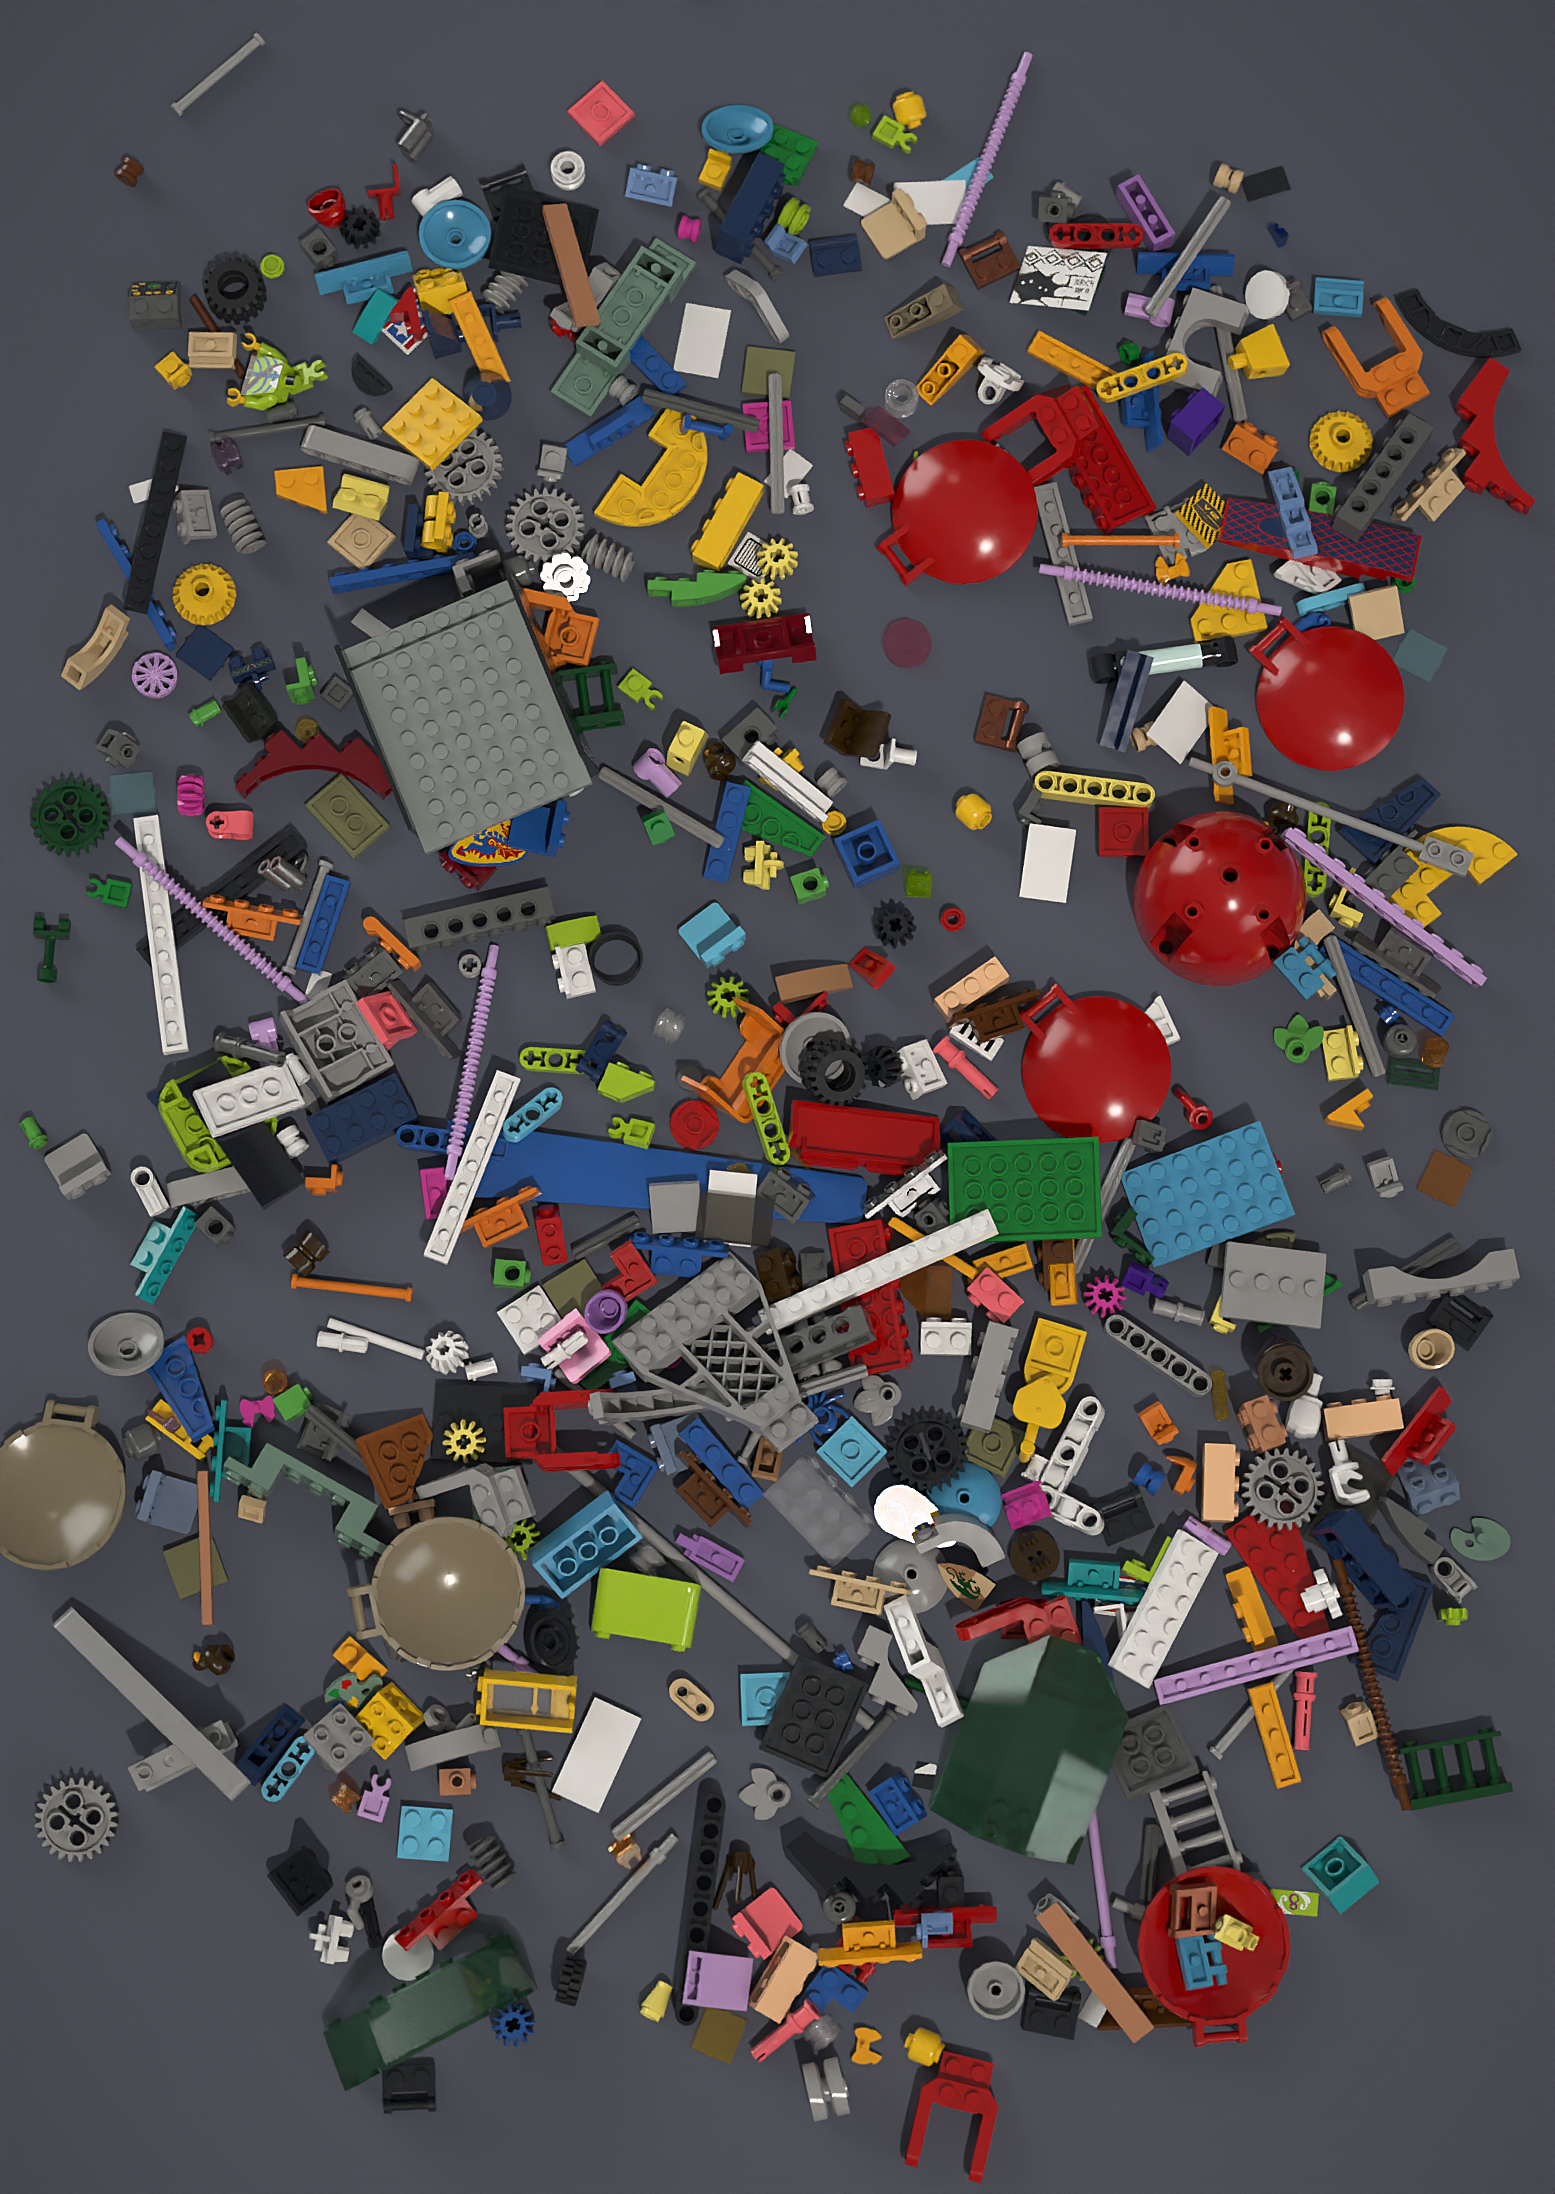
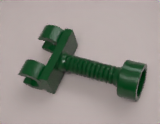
M35 917L33 935L35 938L46 939L43 968L38 969L37 981L57 982V971L53 970L56 940L70 939L71 921L67 918H60L59 931H46L45 917Z

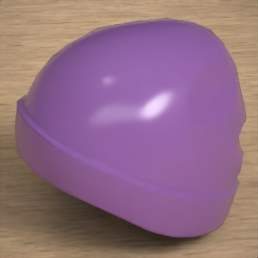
M607 1289L598 1292L588 1301L585 1307L584 1317L586 1324L590 1329L600 1334L615 1331L627 1316L628 1305L625 1298L614 1290Z

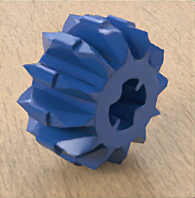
M513 2002L508 2003L509 2013H507L504 2007H499V2012L503 2017L493 2015L492 2019L500 2022V2025H493L491 2029L501 2030V2033L496 2035V2040L506 2036L504 2046H508L512 2038L514 2047H518V2037L524 2043H527L529 2040L524 2035V2032L533 2035L535 2032L533 2029L527 2028V2025L536 2023L535 2019L526 2020V2017L532 2011L529 2009L522 2014L521 2011L524 2006L522 2003L518 2005L516 2011H514ZM517 2018L519 2020L517 2024L520 2023V2029H515L513 2032L509 2031L508 2028L510 2026H507V2021Z

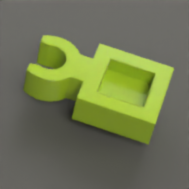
M885 115L872 134L874 140L891 149H894L896 144L899 145L900 149L906 154H910L911 147L905 143L907 141L917 143V137L914 134L903 133L905 131L904 125Z
M317 360L312 363L311 367L306 362L292 367L294 375H298L301 378V386L299 390H289V393L294 395L314 387V380H326L328 375L324 371L319 372L321 368L326 367V364L322 360Z
M632 669L618 686V690L638 704L643 699L646 707L652 711L655 710V706L650 703V699L656 697L660 701L663 700V696L659 691L649 690L652 687V682L635 669Z
M614 1117L612 1119L613 1125L620 1128L616 1130L609 1128L608 1133L611 1138L618 1139L624 1137V1144L648 1149L656 1129L654 1123L631 1118L629 1124H627L621 1118Z
M1466 1608L1438 1610V1621H1445L1446 1626H1460V1621L1467 1620Z

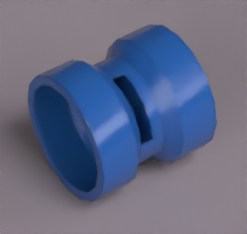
M1145 1461L1132 1483L1145 1487L1147 1492L1154 1496L1167 1474L1161 1470H1154L1152 1465Z

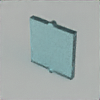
M1410 628L1404 641L1399 643V650L1393 660L1398 668L1429 684L1435 671L1440 669V662L1448 648Z
M152 771L110 776L111 793L109 797L112 800L113 816L156 812L155 794H157V790L154 789Z

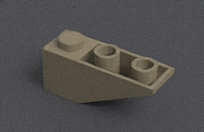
M942 284L884 317L892 339H897L943 322L965 309L956 288Z

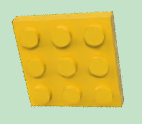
M431 378L382 429L385 434L433 471L483 419L476 411L435 379Z

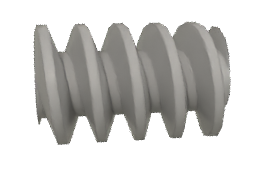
M501 271V276L497 275L495 277V283L489 284V290L483 291V298L487 304L495 303L496 312L504 315L501 307L510 308L507 300L516 301L513 293L522 294L519 286L528 287V283L525 280L527 277Z
M242 499L224 506L220 514L225 519L224 523L228 527L229 535L232 536V542L236 544V551L241 554H250L264 547L266 541H258L263 534L260 531L254 532L258 529L259 525L258 523L250 524L255 519V516L253 514L246 515L252 509L250 506L243 507L246 500Z
M596 534L587 543L582 552L581 559L586 558L588 565L595 562V568L600 569L603 567V572L606 574L612 571V577L614 578L620 575L621 582H625L635 565V561L632 560L633 552H630L625 557L623 556V547L616 552L615 543L608 548L606 547L607 539L605 538L601 543H598L599 535Z

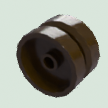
M1284 1340L1273 1343L1264 1350L1259 1358L1258 1379L1260 1386L1267 1395L1275 1400L1287 1402L1299 1399L1311 1387L1314 1367L1312 1358L1304 1347L1296 1342ZM1287 1367L1290 1368V1372L1287 1374L1281 1372V1368L1285 1370Z

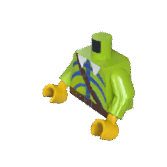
M247 333L245 337L251 339L253 343L247 345L242 342V346L248 351L255 349L257 353L252 352L241 394L235 388L229 389L228 394L237 398H227V403L231 407L241 403L243 407L264 411L277 403L285 402L288 398L289 390H299L301 378L298 375H294V370L288 365V360L277 349L263 342L261 344L257 343L255 336Z

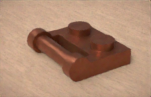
M1002 230L986 241L969 249L963 248L958 251L977 290L1019 271L1021 268ZM998 245L1000 246L1001 251L976 263L972 262V257Z
M987 694L974 743L1009 752H1018L1017 742L1024 716L1028 713L1030 707L1029 704ZM1008 710L1015 711L1009 738L1006 741L1001 740Z
M1214 1882L1170 1885L1169 1894L1172 1896V1907L1168 1936L1171 1938H1185L1215 1934L1216 1884ZM1182 1897H1188L1187 1925L1181 1926Z

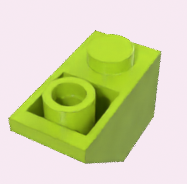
M609 1062L597 1090L598 1094L619 1103H624L654 1091L656 1083L652 1080L653 1077L645 1072L639 1071L637 1074L629 1071L630 1067L623 1063L616 1062V1064H612Z

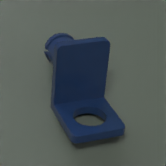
M495 303L477 305L479 310H485L480 312L482 317L492 316L495 342H499L498 332L501 329L522 328L520 312L498 315Z

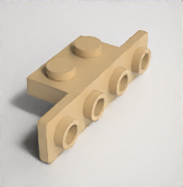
M1451 448L1445 451L1441 456L1442 459L1426 472L1425 478L1411 488L1410 494L1406 499L1395 506V511L1390 515V518L1393 521L1404 522L1418 507L1428 521L1434 522L1465 488L1451 470L1466 454L1464 449Z
M819 1565L817 1570H809L811 1575L836 1580L831 1605L882 1615L887 1591L911 1595L912 1590L905 1589L906 1584L891 1581L890 1585L880 1584L881 1578L866 1576V1580L856 1578L857 1573L842 1570L841 1575L833 1574V1568Z

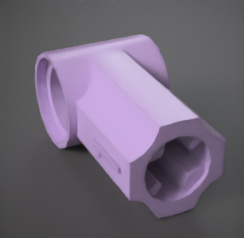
M1129 293L1124 315L1149 320L1151 324L1158 327H1168L1170 325L1175 305L1173 299L1168 297L1156 317L1151 318L1144 313L1151 297Z
M649 748L633 765L635 773L644 780H650L666 798L682 785V782L665 765L663 754L655 748Z
M273 1017L248 1023L253 1044L279 1051L277 1043L278 1033ZM259 1061L261 1068L271 1065Z

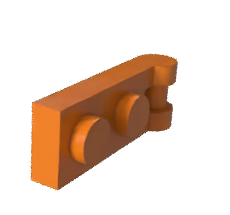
M371 916L365 918L363 926L369 936H377L381 940L379 942L380 946L388 953L393 951L399 957L397 962L405 970L411 968L416 972L422 966L420 960L376 918Z

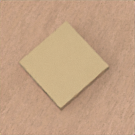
M352 513L327 541V544L360 570L371 568L395 541L396 536L375 519Z
M1395 584L1348 595L1353 630L1361 632L1373 640L1405 633L1398 589Z

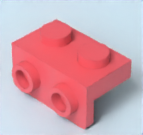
M988 1267L966 1290L969 1294L967 1298L977 1308L980 1305L988 1311L985 1315L992 1322H1000L1002 1325L1024 1303V1300Z

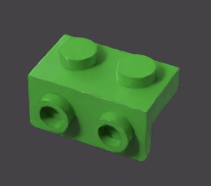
M305 657L295 659L300 682L286 685L291 702L297 705L308 704L312 699H316L314 686L318 685L313 665L307 664Z

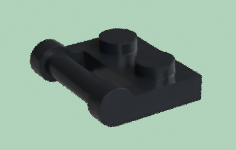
M524 164L517 166V169L491 179L486 180V178L479 180L494 221L499 219L505 190L492 194L490 189L521 178L522 184L511 188L535 194Z
M1448 1292L1429 1317L1427 1323L1435 1329L1448 1333L1456 1344L1468 1352L1494 1315L1489 1311L1484 1312L1462 1295L1450 1296ZM1451 1300L1479 1319L1478 1325H1475L1450 1307L1449 1303Z
M1137 1485L1119 1496L1101 1503L1095 1502L1090 1504L1091 1508L1095 1509L1104 1520V1528L1101 1533L1107 1547L1155 1528ZM1133 1500L1135 1501L1136 1508L1105 1520L1104 1512Z
M1030 1984L1022 2030L1074 2040L1082 1993L1074 1992L1069 1994L1062 1992L1059 1999L1055 2000V2002L1070 2004V2012L1035 2006L1036 1998L1053 2000L1035 1985Z
M435 2063L383 2066L384 2114H392L393 2111L428 2109V2112H436ZM428 2091V2099L392 2100V2093Z

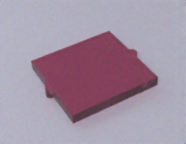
M881 407L863 421L864 424L893 447L899 444L911 432L897 418L892 417Z

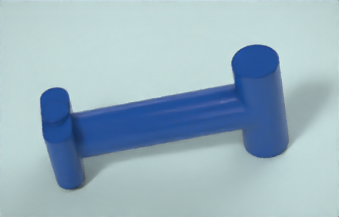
M686 414L682 419L680 431L682 434H685L687 430L718 436L721 441H725L731 435L734 428L731 424L721 427L693 421L691 416Z

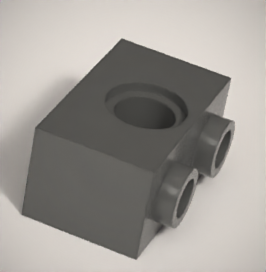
M758 707L722 739L724 749L727 752L733 753L735 760L741 766L745 765L742 759L754 745V743H748L745 740L747 735H756L758 737L757 741L767 748L777 740L778 728Z

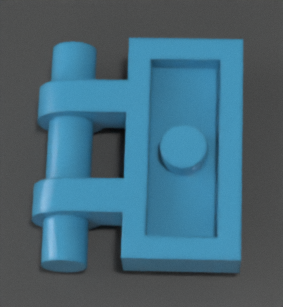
M1304 936L1298 941L1304 949L1302 952L1298 953L1292 946L1277 958L1273 965L1302 999L1306 1001L1325 985L1319 976L1325 973L1331 980L1338 973L1332 967L1333 963L1329 959L1326 960L1317 950L1318 946L1314 942L1311 943ZM1309 956L1318 965L1314 971L1305 961Z
M1215 1934L1206 1935L1208 1943L1205 1944L1203 1936L1175 1939L1186 1991L1213 1986L1212 1976H1216L1218 1986L1228 1984L1226 1973H1228L1227 1965L1223 1964L1220 1951L1223 1950L1222 1943L1214 1938ZM1207 1952L1211 1953L1212 1967L1209 1966Z

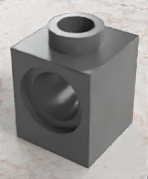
M319 228L300 241L303 253L319 272L323 269L331 268L338 259L336 248ZM318 249L326 250L322 255L315 254Z
M212 1206L194 1224L218 1248L222 1244L224 1246L229 1244L235 1236L233 1234L236 1231L234 1226ZM215 1223H222V1232L216 1235L212 1234L211 1227Z

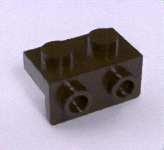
M778 1247L754 1256L760 1282L768 1304L784 1300L802 1292L803 1283L798 1275L797 1260L791 1247Z

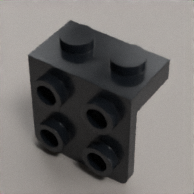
M305 1845L298 1847L286 1861L267 1874L269 1880L297 1917L320 1901L334 1886L330 1873L326 1869H322L317 1862L315 1853L310 1848H306Z

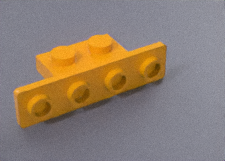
M1214 706L1209 707L1208 723L1210 726L1212 764L1216 765L1219 762L1228 761L1235 765L1237 774L1245 777L1252 776L1248 728L1239 727L1228 730L1227 711ZM1228 770L1221 771L1223 776L1230 775ZM1214 783L1213 793L1215 801L1225 805H1233V786L1220 787Z
M1244 1567L1226 1574L1225 1578L1235 1601V1604H1232L1236 1617L1242 1619L1244 1625L1242 1632L1246 1642L1251 1643L1254 1652L1279 1646L1250 1568Z
M894 1920L842 1924L844 1947L818 1949L819 1965L836 1967L839 1964L862 1965L867 1962L888 1963L894 1960L910 1962L923 1958L920 1942L895 1943Z

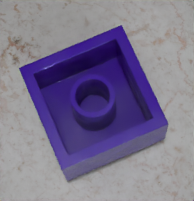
M1204 387L1198 393L1194 391L1187 398V405L1182 410L1178 408L1169 419L1171 422L1167 427L1169 429L1167 439L1187 456L1220 423L1225 405Z

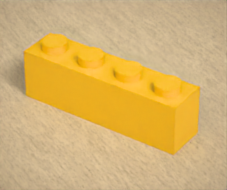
M739 472L735 479L732 477L729 479L725 491H727L723 499H718L713 510L716 513L712 520L707 519L702 529V532H704L700 540L696 539L690 551L693 553L692 559L694 563L708 570H715L717 573H720L764 494L763 484Z

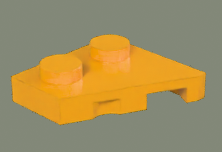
M323 466L275 471L277 497L287 501L291 500L298 505L308 506L319 510L320 513L328 514Z

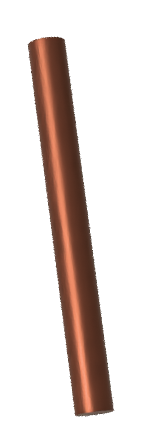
M198 296L192 297L190 303L208 331L220 332ZM236 356L234 358L236 368L233 370L239 379H242L246 376L247 372Z

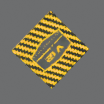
M1206 483L1174 515L1208 549L1219 539L1226 503Z

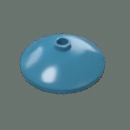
M730 105L716 109L706 116L702 123V136L704 140L713 148L729 154H744L758 150L769 142L774 131L773 121L767 113L747 105Z
M448 200L435 205L425 214L419 228V241L424 254L436 265L447 269H463L474 265L486 254L491 242V228L486 215L477 206L462 200ZM454 239L460 240L458 244L452 243Z
M961 1463L965 1467V1472L957 1471L960 1479L955 1480L951 1478V1487L943 1483L941 1492L937 1486H934L930 1494L927 1488L926 1498L942 1514L968 1515L978 1519L988 1528L995 1523L999 1516L1002 1504L999 1485L990 1472L976 1464ZM962 1494L968 1495L969 1501L967 1503L960 1501L959 1498Z

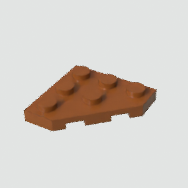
M423 1413L355 1440V1444L385 1510L411 1499L414 1491L413 1487L423 1466L428 1446L433 1438Z

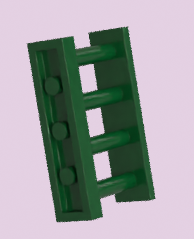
M602 661L597 663V666L558 671L562 682L577 680L581 713L577 716L582 731L625 725L623 710L615 708L611 675L618 674L616 663ZM601 677L606 708L603 711L604 713L594 714L591 711L587 678Z
M1493 1727L1477 1729L1478 1735L1419 1746L1417 1741L1402 1743L1403 1749H1398L1396 1752L1400 1754L1407 1753L1415 1792L1413 1800H1410L1412 1809H1409V1811L1513 1792L1512 1783H1504L1503 1778H1500L1492 1737L1502 1736L1501 1730L1493 1732ZM1482 1739L1490 1780H1488L1489 1786L1479 1787L1478 1783H1475L1467 1742ZM1457 1744L1465 1785H1463L1464 1790L1454 1792L1453 1787H1450L1442 1750L1443 1746ZM1432 1749L1440 1787L1438 1795L1430 1797L1424 1789L1417 1751Z

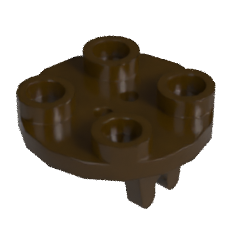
M1042 1531L1022 1533L1014 1540L1010 1548L1009 1560L1013 1570L1027 1581H1041L1048 1578L1056 1571L1060 1562V1551L1057 1543L1050 1535ZM1037 1551L1041 1552L1040 1556L1037 1555ZM1029 1556H1031V1557L1033 1558L1032 1561H1029V1560H1028V1557H1029Z

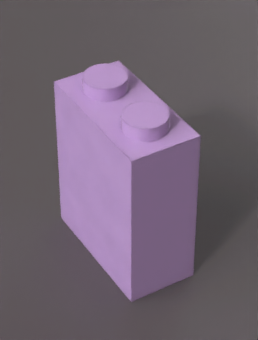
M689 1951L683 2004L747 2011L753 1959Z

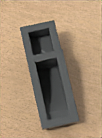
M1379 1497L1377 1502L1381 1512L1401 1543L1425 1564L1434 1565L1444 1547L1424 1534L1429 1525L1388 1497Z

